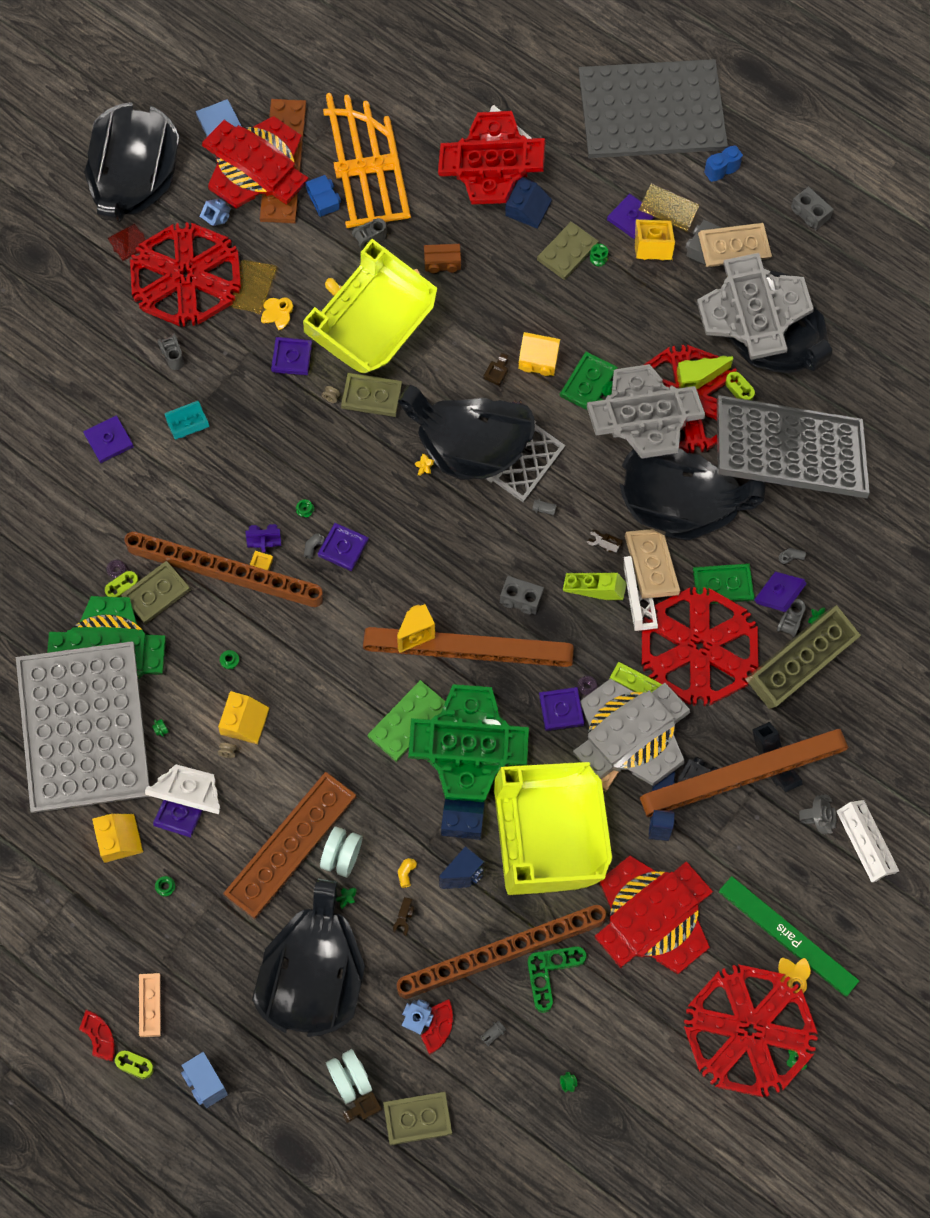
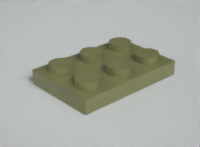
M570 222L537 256V261L566 280L590 254L591 248L598 244L599 241L573 222Z
M348 373L341 409L396 417L402 381Z
M165 561L121 594V597H130L133 611L146 625L191 590L172 566Z
M445 1092L383 1102L390 1146L452 1135Z

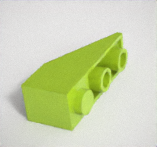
M720 356L714 359L702 358L697 361L685 360L678 363L677 377L679 387L695 386L696 389H699L730 369L733 356Z
M566 573L563 591L603 600H623L627 583L618 573Z

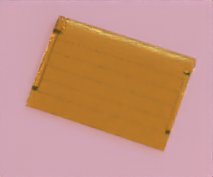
M651 183L639 211L646 212L664 221H671L673 225L688 232L699 204Z
M242 260L239 266L240 293H232L236 300L233 301L230 307L261 314L277 267L275 265Z

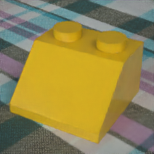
M636 219V258L644 260H672L675 240L671 221Z
M524 332L518 369L524 372L540 373L544 376H554L559 355L560 339Z
M426 604L413 606L407 611L397 635L399 653L435 638V623Z
M230 691L218 726L220 735L258 745L269 707L250 696Z
M109 814L92 819L100 856L104 863L143 853L134 814Z

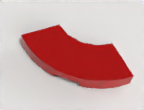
M449 999L431 1007V1014L434 1015L431 1025L421 1035L429 1055L442 1047L451 1032L453 1011Z
M86 1010L79 1030L90 1037L93 1045L92 1056L113 1062L115 1043L111 1030L103 1019L95 1013Z

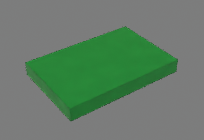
M585 352L560 392V397L587 410L588 402L598 401L602 397L603 386L613 379L614 370L618 369V367Z
M750 563L693 567L694 585L697 594H702L703 587L707 589L706 595H709L708 589L710 588L733 602L754 601Z

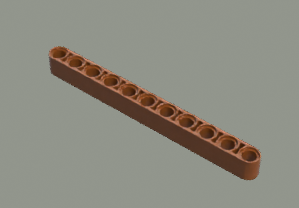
M129 532L125 536L127 550L133 555L160 563L167 561L171 566L310 607H318L323 602L322 589L317 584L142 533ZM133 541H138L136 545H130ZM152 546L156 547V549L152 551L148 550ZM170 551H171V552H174L173 555H170V556H167V555H166V554H167L168 552H170ZM186 557H192L191 560L184 561ZM204 562L210 563L208 566H202ZM223 567L228 568V570L224 572L219 571ZM239 573H246L243 577L237 576ZM264 578L262 582H256V579ZM281 583L282 586L274 587V584ZM295 588L300 589V591L297 593L292 592V590ZM314 593L319 595L316 598L310 597V595Z
M369 627L364 630L363 649L371 652L560 667L573 665L574 645L565 642L435 632L434 639L399 653L397 635L400 629Z
M836 729L646 793L640 797V801L646 816L652 817L654 810L670 811L839 754L849 747L841 729Z
M593 905L403 976L397 982V993L404 999L412 998L598 928L604 923L605 909L600 905ZM597 912L601 915V919L594 920L591 914ZM578 919L583 925L575 927L572 921ZM559 926L563 928L564 932L556 934L553 928ZM539 933L543 934L545 940L537 941L534 936ZM520 940L524 941L526 947L520 949L516 947L515 943ZM498 948H505L507 954L500 956L496 950ZM486 955L488 961L481 963L477 960V957ZM461 962H466L469 964V968L461 970L458 965ZM442 969H447L450 975L441 977L439 972ZM423 976H428L431 982L424 985L420 982V979ZM405 983H408L412 986L411 990L408 992H404L400 989V987Z

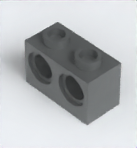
M809 186L793 198L791 205L793 212L799 215L815 231L831 219L834 210Z
M507 576L500 595V603L507 608L514 607L520 609L525 614H536L543 596L544 587ZM515 592L517 595L509 596L507 593ZM531 597L535 601L528 602L526 601V598Z

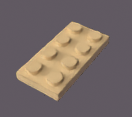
M764 223L702 230L698 233L706 267L723 265L724 260L755 253L760 254L761 260L772 257Z
M653 529L626 532L625 539L630 556L632 557L633 568L642 599L679 595L680 588L665 536Z

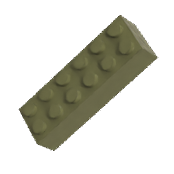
M836 605L824 612L746 677L745 680L768 709L774 708L861 635Z

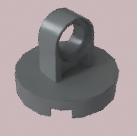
M827 794L817 795L813 801V808L799 811V822L804 824L815 823L821 834H832V829L836 828L837 818L835 808H831L829 803L832 802L830 796Z

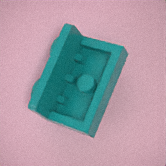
M199 401L164 414L175 440L210 427Z

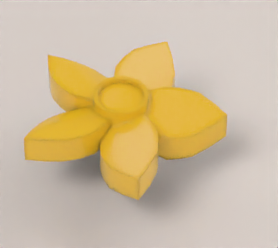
M422 454L421 460L415 463L420 468L418 476H421L424 472L431 474L430 467L433 465L434 460L428 459L426 454Z

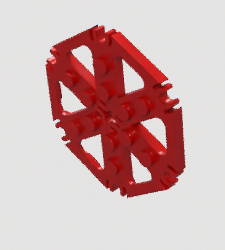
M186 222L184 229H180L179 223H176V230H174V224L140 243L139 247H136V253L140 255H131V287L134 301L142 300L138 305L143 312L177 326H180V320L183 327H185L187 320H191L192 325L195 326L196 318L198 325L232 305L233 301L236 300L235 296L232 295L233 292L240 293L239 254L236 246L228 248L232 245L228 237L194 223H191V229L188 222ZM200 236L216 243L213 247L194 257L193 239ZM167 239H173L175 259L155 252L152 249ZM224 262H230L232 264L233 279L227 281L208 272ZM184 267H186V271H187V273H188V274H187V277H186V280H187V281H185V277H184V275H183L184 272H185V268H184ZM143 268L163 275L144 288L139 286V271ZM196 289L219 298L220 302L205 312H199L197 310ZM177 291V314L171 315L155 307L157 302Z
M682 345L681 351L678 352L675 350V346H672L671 352L669 350L670 347H668L644 365L650 364L655 369L663 362H669L672 366L675 383L664 379L662 383L666 387L670 388V386L679 389L677 377L678 363L692 359H714L720 356L687 345V348ZM736 368L723 372L699 389H696L705 416L717 420V399L709 395L726 385L727 375L731 372H736ZM731 379V383H733V382H736V383H737V381H738L737 379H736V380ZM702 419L686 421V426L683 427L685 440L679 442V449L689 453V446L690 452L694 453V447L698 446L700 451L703 452L705 446L706 451H708L717 444V435L712 438L705 437Z
M693 587L691 595L690 588L680 592L679 595H674L654 605L658 628L642 630L641 667L646 664L643 667V671L652 670L653 673L648 677L660 684L666 683L683 702L690 705V698H693V706H696L697 699H702L703 706H706L708 698L710 706L747 687L749 684L745 680L748 677L747 673H752L758 668V626L753 628L756 622L748 623L746 619L750 618L751 614L747 613V609L710 588L708 589L709 595H706L707 589L703 587L702 594H697L696 587ZM685 600L689 602V628L667 616L665 610L680 601ZM711 602H718L733 611V618L710 629L709 604ZM644 618L643 620L644 623H653L652 619ZM655 632L678 646L659 656H653L650 653V634ZM743 635H747L750 639V657L742 659L721 646ZM703 643V648L697 650L696 644ZM690 663L689 689L683 690L666 680L665 675ZM710 664L735 678L734 683L719 691L712 690L710 688Z
M739 964L740 973H737V967L733 965L734 973L732 975H728L724 968L722 969L724 978H722L718 971L687 1006L696 1010L686 1009V1013L691 1014L693 1019L690 1021L684 1020L685 1025H692V1027L684 1026V1030L699 1073L706 1067L707 1069L703 1071L702 1077H705L708 1073L714 1076L710 1082L711 1085L715 1084L717 1079H720L719 1083L715 1086L717 1088L762 1098L761 1089H764V1095L768 1097L769 1087H774L776 1093H779V1083L783 1091L814 1056V1054H810L806 1050L815 1052L816 1048L810 1047L808 1042L810 1040L817 1041L818 1037L814 1035L809 1036V1034L818 1035L802 989L794 994L799 985L796 984L793 988L787 986V982L790 980L789 976L783 982H780L786 974ZM748 977L768 980L773 984V989L755 1009L745 984V980ZM722 987L726 992L734 1015L706 1010L703 1008V1002L715 988ZM793 1002L799 1007L804 1021V1028L799 1030L771 1023L789 1003ZM749 1025H753V1029L757 1031L752 1033V1036H749L748 1032L745 1031V1028H748ZM703 1031L730 1038L711 1059H705L702 1056L696 1036L699 1032ZM768 1046L795 1051L799 1059L785 1075H779L776 1072ZM746 1051L756 1077V1083L752 1086L731 1082L727 1078L728 1072Z

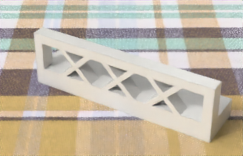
M624 557V573L634 630L656 629L658 624L653 598H644V600L649 602L646 609L640 606L642 597L640 591L637 590L638 583L634 574L632 557ZM647 615L652 618L653 623L643 624L642 618Z
M864 800L850 802L836 811L871 882H876L886 875L899 872Z

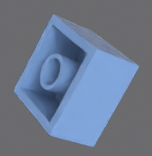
M204 1052L182 1064L184 1071L181 1074L189 1087L194 1086L195 1089L191 1092L199 1105L204 1104L208 1108L228 1095Z

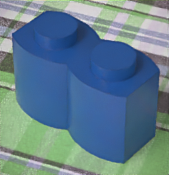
M730 146L724 149L722 153L714 154L707 159L704 173L711 182L718 181L725 174L734 173L740 168L743 154L737 146Z
M326 175L305 182L307 193L320 217L339 210L341 199L338 193H334V185L331 179H327Z

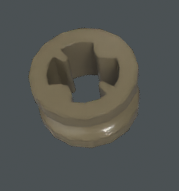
M326 386L325 392L322 393V397L330 403H336L337 398L340 396V392L331 386Z
M229 743L219 744V748H221L218 751L219 756L225 758L235 757L234 751L237 749L235 745Z

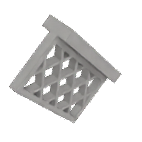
M536 424L535 431L542 435L543 441L533 442L532 439L527 443L526 446H531L532 455H524L519 459L522 468L512 469V466H510L509 470L486 478L491 483L494 481L521 502L525 501L565 447L563 443ZM553 443L559 447L556 452L548 453L547 444ZM544 445L545 453L535 454L534 446ZM546 457V466H538L536 458ZM533 458L535 467L525 468L524 459ZM536 471L537 478L535 480H527L526 472ZM523 472L524 481L515 482L513 473ZM502 474H510L511 482L505 483L499 478ZM525 484L526 493L521 495L516 491V485Z

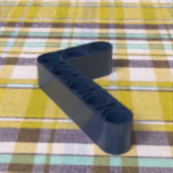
M675 771L655 786H652V791L674 784ZM672 810L653 811L652 817H650L649 839L669 841L674 825V812Z

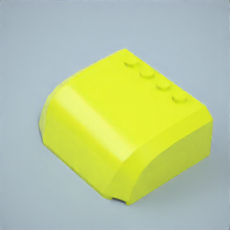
M371 239L361 251L360 266L322 311L314 307L303 320L304 333L358 372L367 373L388 364L433 309L437 287L375 240Z
M589 762L500 768L494 779V794L505 888L508 895L576 890L589 887L605 879L612 860L602 781L594 773Z

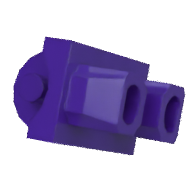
M276 524L268 525L266 530H260V527L257 525L249 526V530L246 531L247 548L261 547L262 553H266V547L281 546L280 529L277 528Z

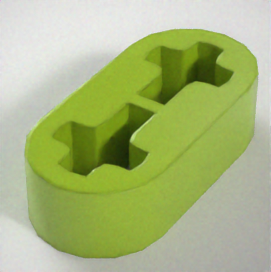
M729 373L725 382L727 388L736 398L752 401L755 394L753 387L740 373ZM731 379H733V380H736V379H737V380H738L737 383H736V382L731 383ZM743 392L750 393L749 397L747 395L743 396Z
M132 571L121 574L106 585V596L121 597V594L139 582L137 575ZM127 578L132 579V580H133V583L130 584L129 582L126 581V579H127ZM110 590H117V594L114 595Z
M121 1051L115 1057L117 1067L126 1073L141 1079H147L153 1074V1065L146 1058L129 1051ZM128 1056V1060L130 1062H133V1064L130 1065L125 1063L124 1066H122V1062L120 1061V1059ZM147 1064L149 1071H144L143 1074H140L141 1070L136 1065L144 1066Z

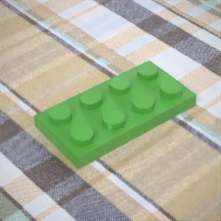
M420 680L368 734V738L397 762L409 750L411 718L431 720L435 715L442 712L445 701Z

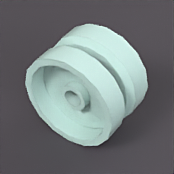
M335 826L326 842L320 868L332 871L337 865V874L347 878L358 857L362 844V835L351 833L346 838V830Z
M352 1049L342 1054L345 1068L342 1067L340 1061L336 1058L325 1062L345 1104L356 1099V1094L352 1087L354 1085L361 1095L372 1091L367 1079L368 1075Z

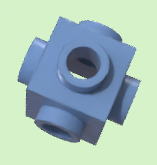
M221 199L206 201L199 217L213 226L224 224L229 218L231 208Z
M418 999V1001L413 1000L411 1005L407 1003L402 1014L406 1016L402 1026L421 1034L424 1026L429 1027L434 1016L430 1014L432 1008L429 1007V1003Z

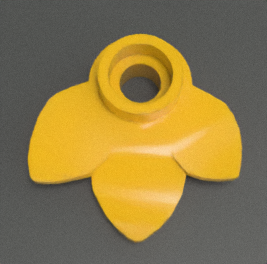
M270 298L263 303L266 310L262 314L261 322H275L278 330H282L290 321V313L293 310L292 301L289 298Z
M781 958L778 970L779 973L786 975L780 982H783L789 976L790 980L787 982L789 988H793L794 982H798L801 985L794 994L799 992L800 989L804 993L807 989L806 980L810 976L808 961L803 958L795 965L792 961Z

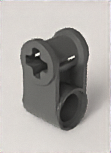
M374 219L356 227L352 231V236L359 242V248L363 250L371 239L377 243L386 239L387 228L383 219Z
M175 333L165 339H157L169 368L172 370L181 369L184 365V360Z
M794 600L782 616L776 631H783L790 634L793 638L795 637L805 611V603L802 600ZM796 607L800 610V612L795 613L791 610V608Z

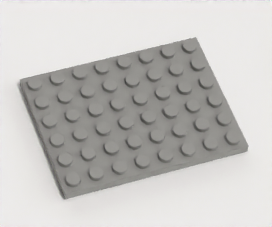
M134 642L16 657L31 813L151 797L145 795V789L150 784Z

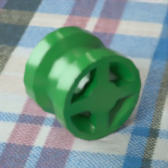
M595 244L591 248L590 262L594 266H603L608 260V248L603 244Z

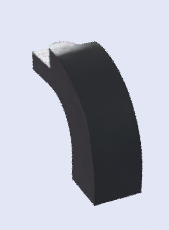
M770 722L752 729L759 755L782 748L779 732ZM794 769L770 777L776 786L779 785L785 793L803 785L801 777Z

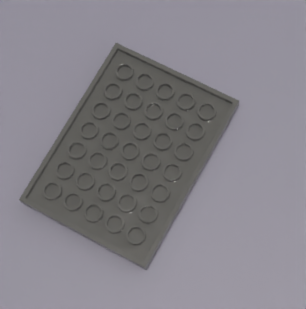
M716 59L579 67L578 73L588 158L722 151L728 148Z
M718 395V474L868 498L870 492L863 419Z

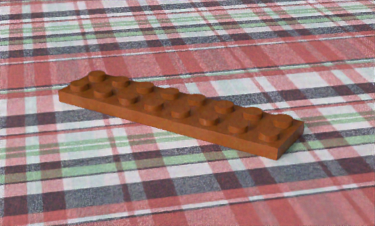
M271 99L270 118L275 116L302 135L300 144L293 157L294 168L300 172L306 100ZM298 193L287 205L273 195L265 196V194H262L260 222L296 223Z
M325 772L225 890L224 896L253 919H256L356 799V794Z

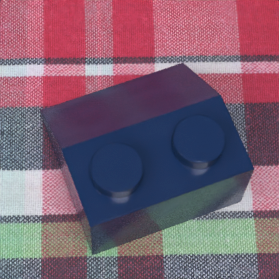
M521 178L518 180L506 203L505 216L538 229L552 199L537 183Z
M445 799L441 836L481 840L485 802Z
M465 846L440 874L439 887L441 889L471 887L474 883L478 884L484 876L482 874L484 872V861Z

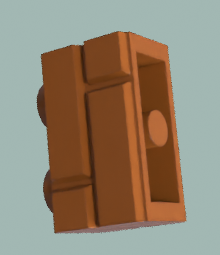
M460 244L424 245L425 271L437 273L444 270L448 272L461 270Z

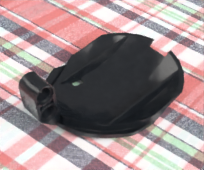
M133 102L119 104L106 110L94 121L88 149V161L84 174L93 201L97 205V214L103 220L121 222L125 215L141 213L170 189L176 167L179 135L172 121L155 107L150 105V113L133 110ZM105 166L109 167L107 175L103 174Z
M770 271V274L775 277H780L781 275L790 276L782 272ZM814 306L811 314L789 325L783 334L787 346V352L751 360L745 343L740 342L734 337H728L737 352L750 365L769 371L792 373L805 368L815 371L829 362L832 355V348L828 343L824 315ZM800 320L806 324L804 328L798 324Z
M407 385L398 399L405 413L421 425L418 431L419 438L443 473L461 480L486 479L502 473L523 456L521 453L528 441L533 439L535 419L527 405L478 398L443 400L432 406L422 392L413 385ZM482 416L487 418L488 422L486 423L481 421L480 417Z
M633 449L626 456L622 464L626 474L624 485L620 484V490L627 509L641 525L653 529L666 537L692 540L704 536L729 524L736 517L737 511L754 509L765 499L766 482L749 480L739 487L735 478L718 474L716 466L702 456L688 454L683 449H679L678 453L641 458ZM683 472L693 473L692 477L683 476Z
M317 878L314 888L313 910L305 909L298 912L265 948L252 1001L261 1017L274 1028L284 1033L287 1032V1029L307 1032V1037L321 1036L338 1030L354 1018L365 965L349 922L340 914L334 913L337 898V882ZM284 959L289 960L288 969L282 968ZM339 969H343L342 979L337 978Z

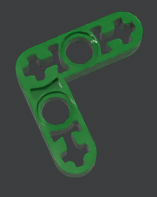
M569 947L536 952L529 956L527 965L534 1006L538 1012L546 1013L553 1005L548 971L582 966L586 960V952L583 948ZM574 952L582 955L579 961L571 958L568 960L569 963L566 964L565 953H568V957L574 956ZM555 954L560 955L563 959L559 965H555L551 961V957ZM534 958L542 961L539 965L540 972L544 970V973H536L535 964H531L534 962ZM536 978H544L546 985L543 988L536 987L534 984ZM548 991V993H544L545 1001H549L545 1008L541 1004L538 1005V1002L541 1001V995H536L535 992L542 993Z

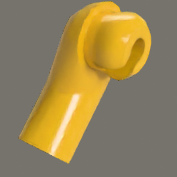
M328 278L325 282L326 289L334 296L342 287L333 278Z
M407 858L403 860L398 869L401 888L411 886L408 874L417 866V862L414 859Z

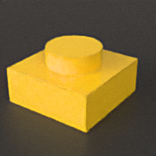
M255 551L250 565L270 570L273 556Z

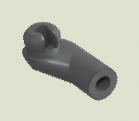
M317 533L309 538L305 543L303 557L312 559L314 547L317 544L319 546L323 545L325 537Z
M788 548L780 553L779 561L787 564L793 559L804 560L806 551Z

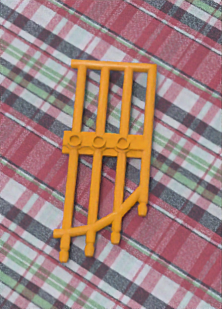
M327 93L328 109H323L324 116H330L339 161L333 162L336 179L342 178L350 221H345L346 228L358 227L377 218L383 219L385 222L411 218L389 116L384 117L385 126H383L372 117L368 101L363 102L364 114L353 110L349 95L344 96L346 109H336L332 94ZM337 115L348 117L356 159L345 161ZM355 118L365 121L367 124L373 153L372 157L363 158ZM375 128L387 137L390 154L380 155ZM394 170L402 213L392 214L384 171ZM377 172L385 215L375 217L366 174ZM359 175L368 218L357 219L349 181L350 176Z

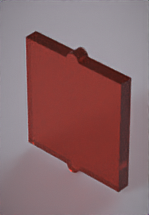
M135 224L108 238L113 251L119 255L122 261L130 258L132 254L136 255V247H139L138 245L146 240L144 233H141Z

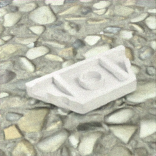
M175 765L169 769L168 773L160 776L157 783L145 789V795L216 814L220 812L214 774Z

